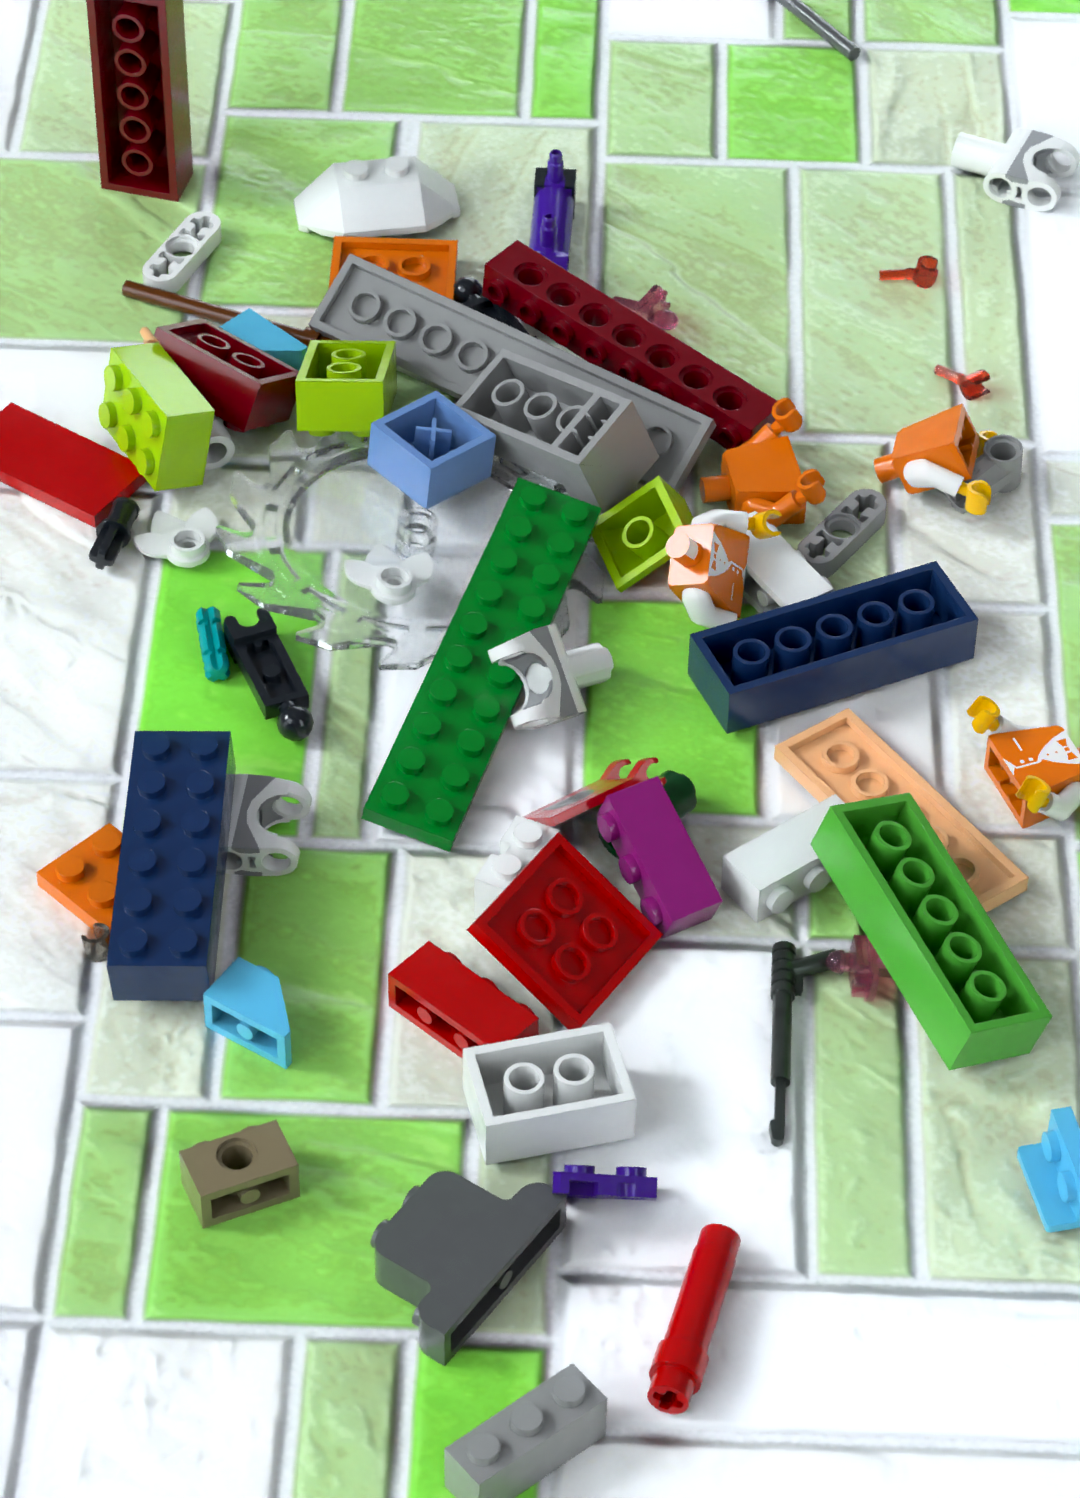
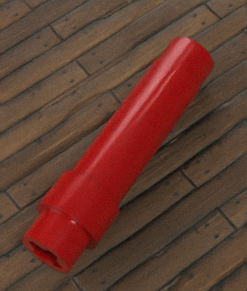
M713 1223L705 1225L701 1229L665 1337L657 1345L649 1369L651 1383L647 1399L654 1408L668 1414H681L685 1412L689 1407L692 1395L700 1390L709 1362L707 1352L741 1244L738 1233L726 1225Z

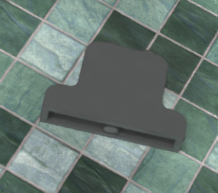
M440 1171L429 1176L421 1186H414L406 1195L399 1211L390 1220L385 1219L377 1226L370 1243L371 1247L375 1249L376 1280L386 1290L416 1306L412 1323L419 1327V1345L421 1351L426 1356L446 1366L566 1227V1194H552V1186L545 1183H531L521 1188L511 1199L505 1200L454 1172Z

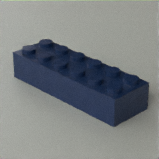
M937 561L692 633L689 640L688 675L725 732L729 734L973 659L979 619Z
M135 731L106 965L113 1001H203V994L215 981L236 772L231 731Z

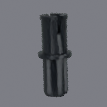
M119 497L115 499L107 518L99 522L97 526V538L89 552V560L95 562V567L103 570L105 566H113L121 548L127 546L131 539L130 529L139 515L137 513H139L140 509L138 504L130 498Z

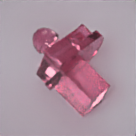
M653 285L640 301L618 296L613 298L662 330H672L678 325L679 319L677 315L668 310L671 306L670 302H666L668 292L659 285Z
M854 935L849 952L836 950L831 952L826 958V965L832 972L837 974L848 972L851 997H864V1002L874 1001L879 977L892 978L866 935Z

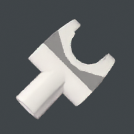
M1029 128L1016 129L1006 144L961 132L955 141L951 155L952 167L986 176L983 181V189L992 200L1013 207L1040 212L1051 210L1060 198V187L1053 178L1071 176L1080 163V155L1071 143ZM1053 153L1065 154L1069 158L1071 165L1060 164L1055 159ZM1041 187L1046 189L1050 193L1051 199L1046 200L1037 197L1032 188Z
M556 624L535 628L487 651L491 663H498L499 666H507L513 669L520 676L524 684L525 702L520 710L510 716L516 730L538 729L586 713L587 710L579 689L606 682L610 679L614 666L609 650L600 643H591L565 650Z
M235 774L225 873L245 876H280L291 873L296 869L300 856L299 847L293 841L279 837L277 833L269 832L267 829L278 823H287L290 820L304 818L309 814L312 797L304 786L290 780L271 776ZM282 797H291L300 803L293 804L285 801ZM281 853L283 855H286L288 858L277 859L270 854Z

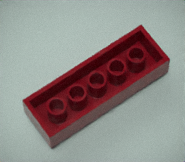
M86 0L101 188L178 202L193 175L183 0Z

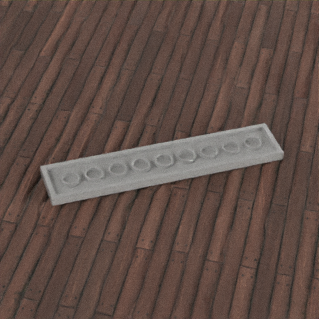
M351 253L348 255L308 323L312 330L332 340L396 341L398 371L458 399L462 397L503 348L632 400L659 455L656 462L638 482L642 485L647 484L659 475L675 491L679 492L716 427L714 419Z

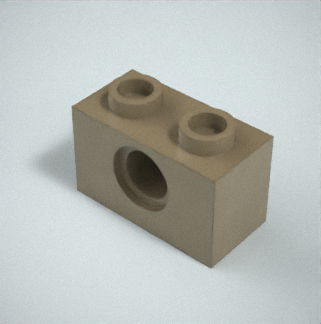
M277 1120L258 1126H249L239 1132L212 1141L199 1142L190 1148L179 1151L181 1182L203 1229L300 1197L299 1165Z

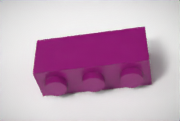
M653 777L607 795L597 813L599 831L606 842L612 843L619 856V869L624 880L628 884H633L641 899L640 908L642 914L663 934L661 939L712 919L723 900L659 777Z

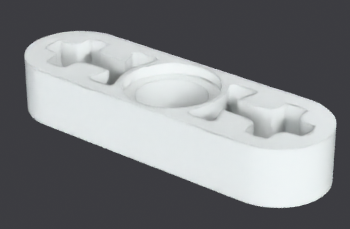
M206 211L195 212L187 216L144 264L142 268L143 284L177 293L221 243L220 218L214 213ZM177 252H190V253H192L191 255H188V256H174V255H173L174 253H177Z

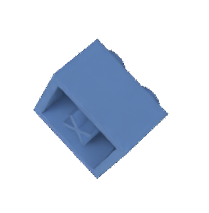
M436 390L371 423L367 464L427 510L491 477L496 435Z

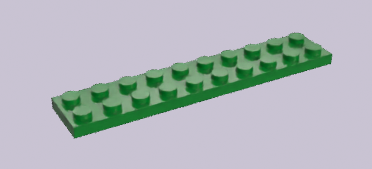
M518 477L368 797L361 819L445 851H451L524 688L520 676L507 666L491 663L487 651L535 628L552 625L597 525L602 508Z

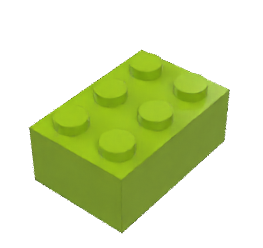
M311 340L295 380L297 431H309L310 435L317 437L330 436L335 431L352 432L357 437H370L371 423L390 414L397 392L396 341Z
M158 342L111 348L109 365L104 370V399L98 409L99 421L102 427L109 432L117 442L120 450L128 456L136 466L139 474L143 475L155 491L203 485L215 410Z

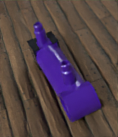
M554 149L549 153L547 168L536 167L529 247L568 271L572 222L576 203L577 169H564L562 152Z

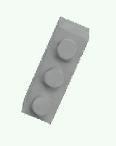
M571 1363L444 1448L445 1487L455 1498L517 1497L606 1436L607 1397Z

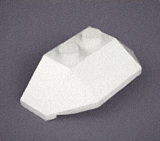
M393 156L385 159L351 160L333 163L294 199L299 231L307 233L314 231L320 235L333 238L334 236L380 237L423 233L444 224L449 219H455L460 216V207L454 184L415 156Z

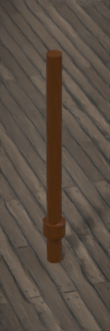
M126 280L122 287V295L125 297L224 324L242 313L130 280ZM268 320L307 347L311 340H332L322 336L321 333L312 330L310 327H306L303 330Z

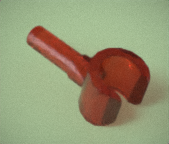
M924 255L918 258L915 268L879 270L880 280H913L921 288H930L935 283L939 272L936 269L938 260L933 256Z
M940 364L934 368V374L959 385L962 395L967 400H973L990 393V390L986 389L982 384L990 380L989 373L984 369L965 375Z

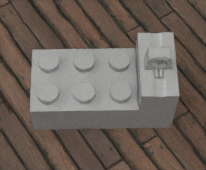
M503 348L455 404L496 435L495 456L563 484L570 497L602 508L600 515L637 491V483L659 458L632 400Z

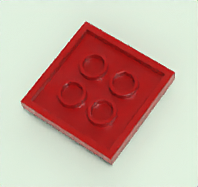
M559 832L549 840L467 928V931L568 1030L581 1028L663 936Z

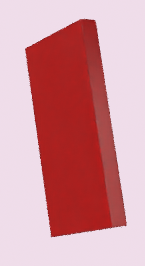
M11 402L0 411V482L94 528L98 526L99 522L107 518L115 499L119 497L129 498L147 481L143 475L139 474L136 466L129 458Z

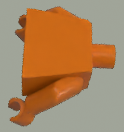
M782 398L772 407V416L775 418V422L772 424L766 423L748 441L736 448L728 449L722 454L721 475L700 478L699 488L703 503L726 501L729 510L744 511L748 514L753 511L760 513L774 509L779 511L782 517L766 519V521L775 527H779L781 524L805 523L806 502L817 505L824 501L826 497V490L823 487L825 484L824 478L817 469H809L801 474L789 437L781 435L783 431L795 432L802 426V416L797 411L796 406L789 398Z

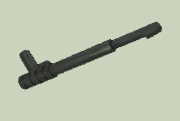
M779 941L773 945L770 996L773 1001L770 1083L775 1087L774 1119L770 1121L768 1129L771 1144L776 1147L782 1146L785 1136L786 1088L790 1085L792 1002L795 996L802 995L803 977L840 967V957L836 949L796 959V947L788 941Z

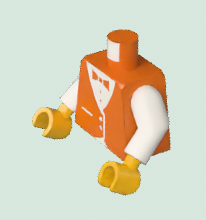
M962 403L897 432L893 452L874 460L875 472L881 483L900 478L906 492L909 494H916L936 488L954 497L957 493L966 496V511L974 515H983L986 513L987 505L990 504L992 491L989 484L982 480L971 481L969 484L963 481L972 479L975 460L983 454L985 442L998 434L992 430H984L977 434Z
M713 509L693 518L691 525L676 527L674 534L666 543V552L671 557L668 585L670 590L683 602L692 622L706 628H713L739 620L750 537L746 535V532L750 530L752 535L760 540L780 535V531L773 532L766 525V519L782 517L779 511L774 509L757 513L753 517H748V513L744 511Z
M979 696L968 708L967 713L974 718L972 721L974 731L979 734L986 732L988 735L984 769L1022 829L1050 817L1057 821L1067 820L1080 805V747H1075L1064 728L1057 725L1040 728L1015 725L1000 715V709L993 700L986 696Z

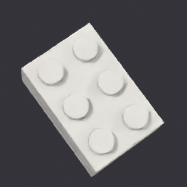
M611 1022L463 1048V1090L485 1165L635 1138L637 1099Z

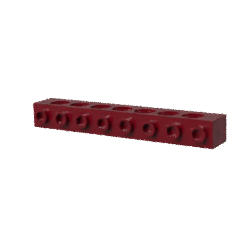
M519 240L513 242L485 263L482 296L587 362L714 419L716 427L710 439L720 444L726 450L740 446L752 438L766 423L772 424L776 421L772 416V407L777 402L776 399Z

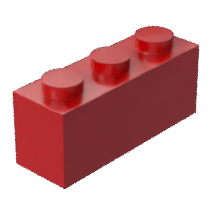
M430 941L388 973L389 1007L462 1059L463 1048L539 1035V1018L527 1005L517 1003L501 992L490 979L481 978L464 966L453 953L443 951Z

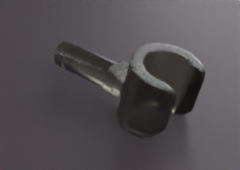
M95 923L93 928L97 939H88L85 935H81L86 957L92 962H103L108 957L110 930L103 923Z

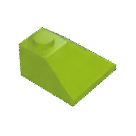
M659 475L600 515L592 534L616 589L621 593L671 559L666 552L668 539L674 534L677 526L691 525L693 519L685 499Z

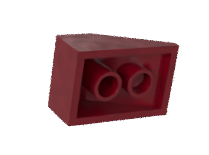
M203 318L156 327L154 333L156 339L215 410L214 415L224 420L223 424L227 428L245 433L248 430L269 427L272 424L289 420L296 402L295 380L299 370Z

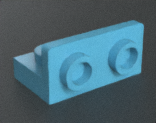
M1070 1106L1051 1110L1048 1131L1042 1133V1143L1020 1146L1017 1151V1159L1045 1231L1049 1233L1080 1228V1128Z

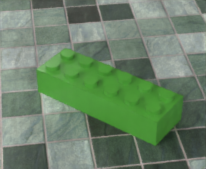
M911 793L830 806L810 845L948 1070L1029 1054L1051 1020L1052 1015Z

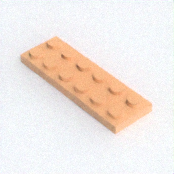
M849 708L775 745L774 759L819 803L834 794L843 802L851 803L911 793L986 913L1027 891L1029 877Z

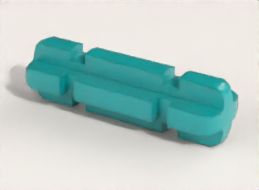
M214 606L208 609L201 607L196 612V625L199 633L202 659L205 665V676L212 682L218 679L224 681L230 675L228 655L226 654L227 648L223 626L221 625L220 611Z

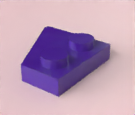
M564 1165V1172L553 1171L552 1194H566L567 1198L656 1201L657 1177H647V1168L620 1166L616 1167V1175L595 1174V1166Z

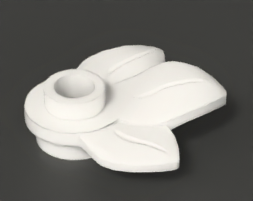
M208 507L196 511L187 521L158 510L155 512L150 525L151 533L136 535L133 537V542L136 548L146 556L168 559L176 566L192 568L203 564L209 558L211 553L210 542L218 535L219 524L216 516Z
M382 543L375 545L365 561L352 559L344 561V571L351 582L371 590L372 595L378 601L390 606H397L411 601L415 596L416 588L429 582L433 576L434 565L429 553H418L402 560Z

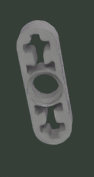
M860 489L852 492L799 543L797 550L804 555L806 561L821 576L826 578L832 576L884 525L887 507L886 498L878 491L871 489ZM858 512H861L860 520L858 519ZM844 530L850 532L852 536L839 538L833 536L831 532Z

